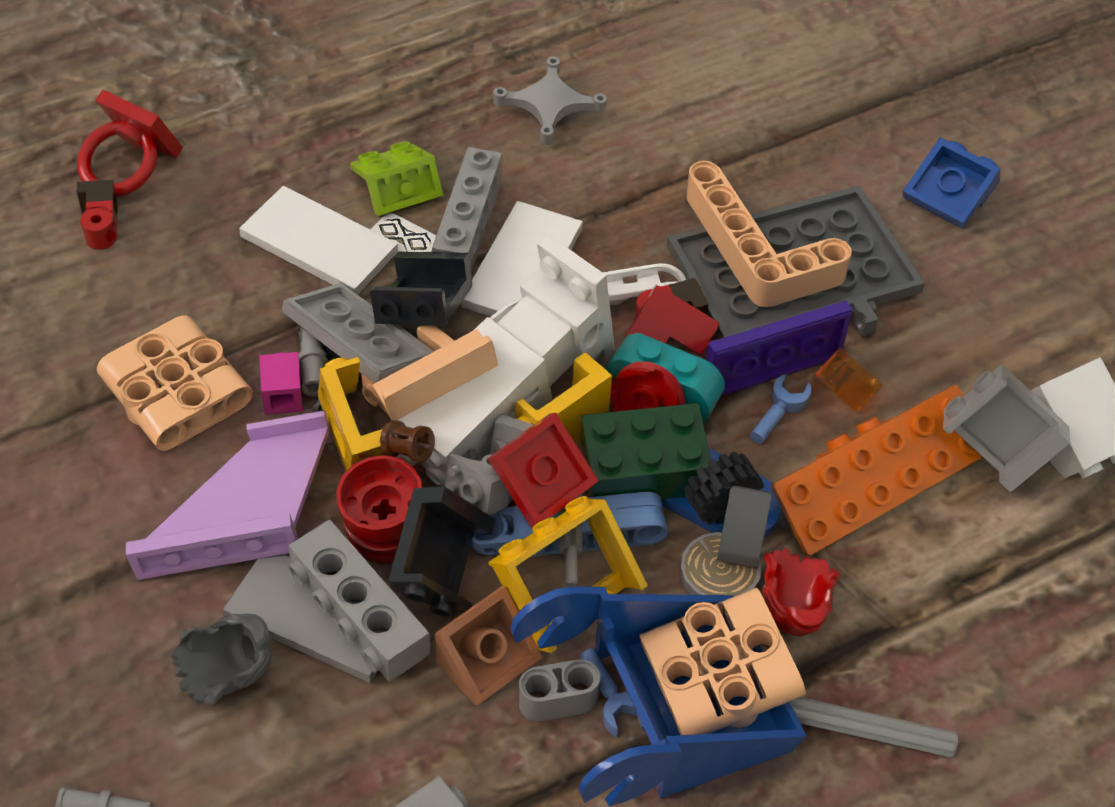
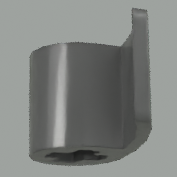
M736 485L731 486L717 561L758 568L772 496L770 492Z

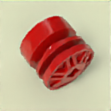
M387 455L367 457L353 464L342 475L336 490L337 506L344 523L347 539L362 557L368 561L381 564L393 563L413 489L423 488L421 479L414 467L401 458Z

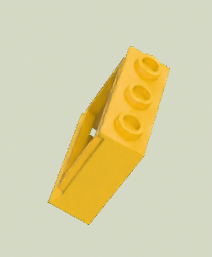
M582 496L569 502L565 506L566 511L558 517H551L538 522L532 527L533 533L523 540L516 539L506 543L498 550L500 555L488 562L489 566L493 567L502 586L506 587L518 611H520L533 600L516 566L586 520L612 573L591 587H605L608 594H617L624 588L643 590L648 586L606 500L590 499L587 496ZM547 625L531 636L539 650L552 653L558 649L556 645L540 649L537 643L549 627Z

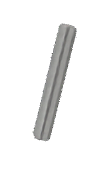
M803 697L789 702L801 724L946 757H953L957 750L958 734L954 731Z

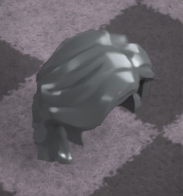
M248 613L229 614L205 629L202 627H192L186 630L184 628L179 632L180 644L171 652V658L174 659L172 664L178 667L174 670L177 677H185L179 683L180 689L187 691L186 695L193 697L195 703H206L209 705L216 703L223 695L231 694L238 689L242 690L253 684L267 672L272 660V654L268 649L270 635L266 623L258 615Z

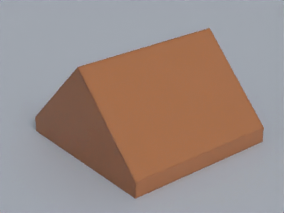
M504 586L495 590L435 633L436 664L469 700L477 706L543 658L531 635L516 644L510 627L513 618L519 611Z

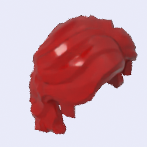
M786 548L781 549V551L774 550L772 553L765 554L766 571L764 579L766 585L763 586L762 594L778 630L800 637L818 631L833 612L832 592L837 585V580L841 576L840 572L834 568L830 571L825 558L818 561L817 558L811 560L810 557L805 556L800 561L798 554L791 555Z

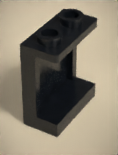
M399 251L394 257L397 274L396 280L390 287H373L370 291L375 324L447 326L472 287L468 253Z
M446 487L414 488L388 582L403 590L402 595L405 598L428 604L430 606L429 611L436 615L453 617L455 612H466L472 607V603L459 596L458 593L473 535H492L496 519Z

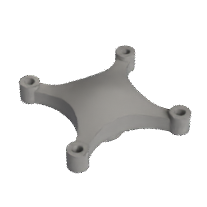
M554 56L547 59V74L537 83L514 92H508L503 87L494 89L495 105H509L525 109L539 120L542 126L540 129V142L545 145L553 142L554 127L563 117L579 111H596L601 113L606 110L607 97L604 94L599 93L594 97H589L567 86L558 76L560 60Z

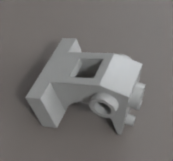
M501 414L495 421L491 452L489 455L484 456L482 461L468 459L454 453L449 454L445 487L488 515L496 514L498 511L507 508L513 498L487 458L534 424Z

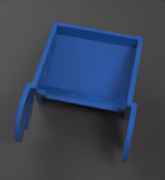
M564 587L538 596L525 605L513 618L510 630L516 644L549 625L537 641L540 649L555 646L576 637L598 619L595 652L600 659L612 657L652 744L629 748L593 767L583 777L578 787L584 803L614 786L616 787L605 798L608 806L629 801L657 785V792L661 799L791 753L807 737L789 702L758 714L756 720L747 727L737 728L728 726L711 734L680 735L646 657L639 634L684 617L687 610L696 603L706 602L714 605L732 598L734 595L608 594L605 587ZM724 614V615H722V616H723V618H724V620H725V622H726V624H727V627H728L729 631H731L730 626H729V624H728V622H727V619H726V617H725V614ZM704 625L699 627L696 631L705 633L709 632L714 627L710 625ZM682 631L681 635L685 641V644L687 648H690L684 631ZM760 645L752 649L754 652H763ZM720 660L714 663L712 667L722 669L731 662ZM680 676L674 679L672 683L682 685L691 678ZM753 680L754 685H755V687H756V690H757V692H758V694H759V697H760V700H761V699H763V697H762V695H761V693H760V691H759V689H758V687H757V684H756L755 680ZM737 696L730 699L728 703L738 706L744 704L748 699ZM711 697V702L714 706L717 716L719 717L721 716V714L716 706L713 697Z

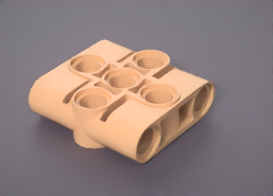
M187 315L176 317L108 353L99 361L97 366L98 375L125 407L128 419L133 424L139 425L158 450L161 451L175 448L239 412L249 404L253 397L252 388L224 357L221 344L216 340L209 339L193 319Z
M758 588L714 605L706 602L696 603L687 610L684 617L639 634L646 657L680 735L711 734L728 726L737 728L747 727L756 720L758 714L806 695L800 673ZM724 614H725V617H726V619H727V622H728V624H729V626H730L731 631H729V629H728V627H727V624H726V622H725V620H724V618H723V616H722V615H724ZM704 625H710L714 627L712 630L705 633L696 631L699 627ZM682 631H684L690 648H687L685 644V641L681 635ZM764 644L770 646L765 652L752 651L757 645ZM720 660L731 662L722 669L712 667L714 663ZM680 676L691 678L682 685L672 683L674 679ZM753 680H755V682H756V684H757V687H758V689H759V691H760V693H761V695H762V697H763V699H761V700H760L759 694H758V692H757V690H756V687H755V685H754ZM737 696L748 699L744 704L738 706L728 703L730 699ZM711 697H713L716 706L721 714V716L719 717L717 716L714 706L711 702Z

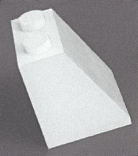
M1101 357L1031 390L1069 426L1070 444L1050 460V463L1064 479L1078 472L1081 478L1084 479L1104 469L1101 461L1107 458L1110 459L1112 464L1115 463V383Z

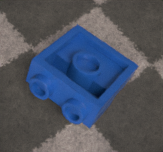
M940 137L904 188L903 197L963 229L978 206L982 208L999 183L1001 168L990 158L985 156L978 157L968 152L962 144L956 141L949 142Z

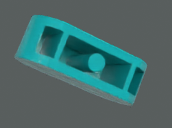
M641 333L626 336L605 368L612 375V385L613 379L622 368L636 361L652 362L664 367L676 377L681 385L686 404L699 403L703 423L709 418L725 389V382L721 373L711 362Z

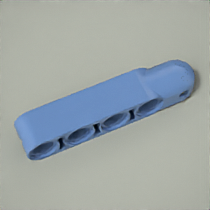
M637 492L587 497L590 499L606 500L629 547L656 544L663 541L668 535L661 496L657 493ZM518 506L507 507L496 514L490 515L496 519L492 535H473L471 548L480 555H500L498 550L503 545L516 539L523 540L532 534L533 531ZM558 511L556 514H554L552 517H554V518L558 517V516H559V511ZM585 520L582 522V552L601 550ZM560 538L531 557L561 554Z

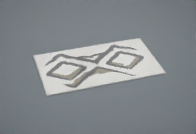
M392 212L386 213L370 229L398 243V252H432V246L436 238L435 234Z

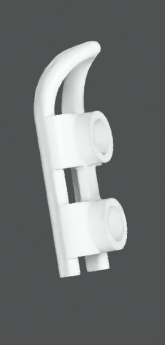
M663 263L602 272L607 278L610 305H618L628 300V298L638 297L642 292L653 289L654 285L661 287L676 283H661L658 275L660 271L672 274L679 282L687 279L677 267ZM636 275L637 282L623 283V277Z

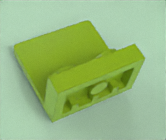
M408 141L393 144L390 146V151L380 154L377 151L363 153L358 156L359 160L350 163L351 170L366 180L374 213L378 216L444 196L434 155Z

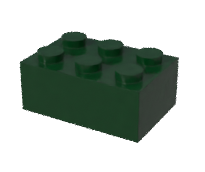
M699 403L581 415L580 445L582 455L598 479V482L588 489L590 497L637 492H654L661 496V500L686 497L684 489L685 485L690 484L688 482L689 478L697 476L696 470L700 467L705 469L709 466L707 462L711 460Z

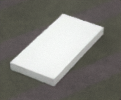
M282 186L239 228L242 238L332 285L342 283L357 295L398 253V243L285 186Z
M517 201L474 275L472 287L462 301L461 307L491 317L507 303L522 298L520 285L540 267L537 243L549 234L572 250L582 231L583 221Z

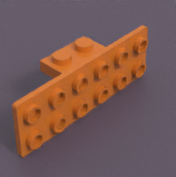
M958 385L946 388L893 418L879 422L877 416L861 422L855 426L858 433L848 437L847 433H843L825 442L828 449L815 455L817 460L771 485V489L805 555L808 556L818 552L983 458L956 431L948 434L943 430V411L945 407L955 397H964Z

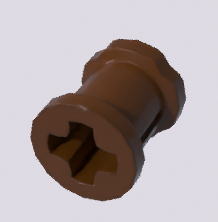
M392 420L384 426L381 432V449L385 455L393 457L399 454L407 455L412 461L422 463L429 459L434 450L435 436L430 427L420 425L411 428L406 427L401 421Z

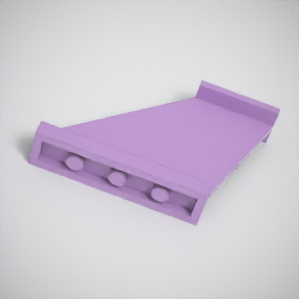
M325 411L247 424L250 441L146 539L126 542V557L137 580L288 554V545L299 539L295 528L326 443L333 442Z

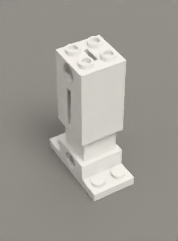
M549 234L537 243L540 267L520 285L522 300L498 323L487 317L474 329H478L483 337L489 336L492 340L498 366L397 420L403 422L406 427L415 428L422 425L430 427L435 436L434 450L427 461L418 463L426 469L428 477L439 487L445 486L450 453L477 461H482L484 456L490 454L495 421L501 414L515 418V402L523 398L535 410H539L552 400L550 386L574 363V359L586 352L594 360L606 367L615 353L606 275ZM402 455L410 464L415 465L417 463L412 461L409 456Z

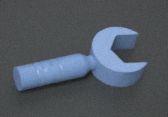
M786 374L776 379L772 391L774 405L771 406L750 433V438L753 442L762 444L785 415V412H800L807 407L811 395V385L809 382L803 393L790 394L783 387Z
M593 648L584 651L579 657L580 660L590 661L598 668L600 672L599 691L603 697L608 698L603 711V724L606 730L611 735L617 737L618 728L615 719L622 712L637 716L643 730V724L628 692L617 693L615 682Z

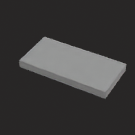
M342 283L283 300L282 312L340 357H345L347 360L358 357L360 360L359 372L374 383L434 352L398 324H375L372 305Z
M282 554L257 559L223 608L224 617L229 614H256L266 623L271 639L371 683L376 673L365 663L361 655V648L355 641L349 643L343 638L337 628V620L330 612L324 614L314 602L310 588L306 584L299 585L288 569V564L291 563L290 557ZM352 600L348 603L357 604L362 602V600ZM378 628L372 632L383 633L388 629Z

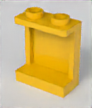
M584 352L574 359L571 388L539 410H535L521 398L515 402V418L535 424L548 414L556 412L577 445L580 443L581 415L609 412L612 375Z

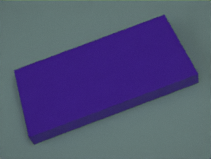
M842 301L709 342L706 360L719 370L724 379L725 389L722 395L776 379L784 374L789 375L840 359L852 314V308L848 302Z

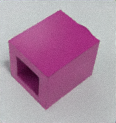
M298 352L260 355L261 394L265 415L303 412L302 379Z

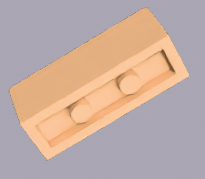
M478 329L374 383L372 385L374 392L391 420H398L498 366L493 342L489 336L483 337Z

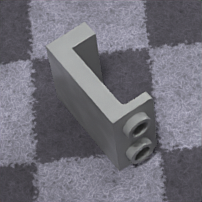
M1002 364L993 372L988 370L981 374L974 382L973 389L963 398L957 396L952 399L943 411V430L948 434L956 431L999 471V482L1009 492H1012L1070 444L1069 426Z

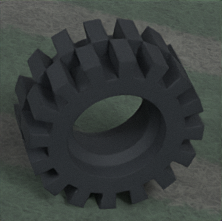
M731 452L729 457L725 453L720 455L719 460L716 462L714 459H711L707 462L709 466L705 469L700 467L696 470L698 475L689 478L688 482L690 484L685 485L684 490L686 493L684 494L703 523L706 522L708 525H712L714 522L716 524L723 523L731 486L736 485L757 490L764 488L763 480L743 453L738 455L737 452Z

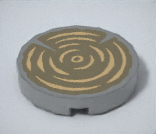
M709 533L701 535L690 542L683 552L680 577L684 588L690 595L737 596L757 588L761 579V561L759 559L758 568L717 561L722 533Z

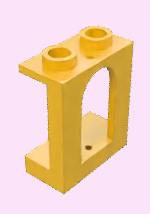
M345 357L333 359L326 363L323 368H320L318 399L322 410L325 411L345 472L353 464L367 457L385 455L382 452L380 443L383 429L360 436L345 394L357 391L360 367L358 357L349 360Z

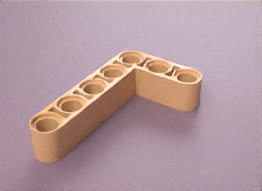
M698 161L690 167L686 195L687 201L754 304L761 307H772L831 289L844 283L852 251L845 241L836 238L825 239L776 254L721 169L709 161Z

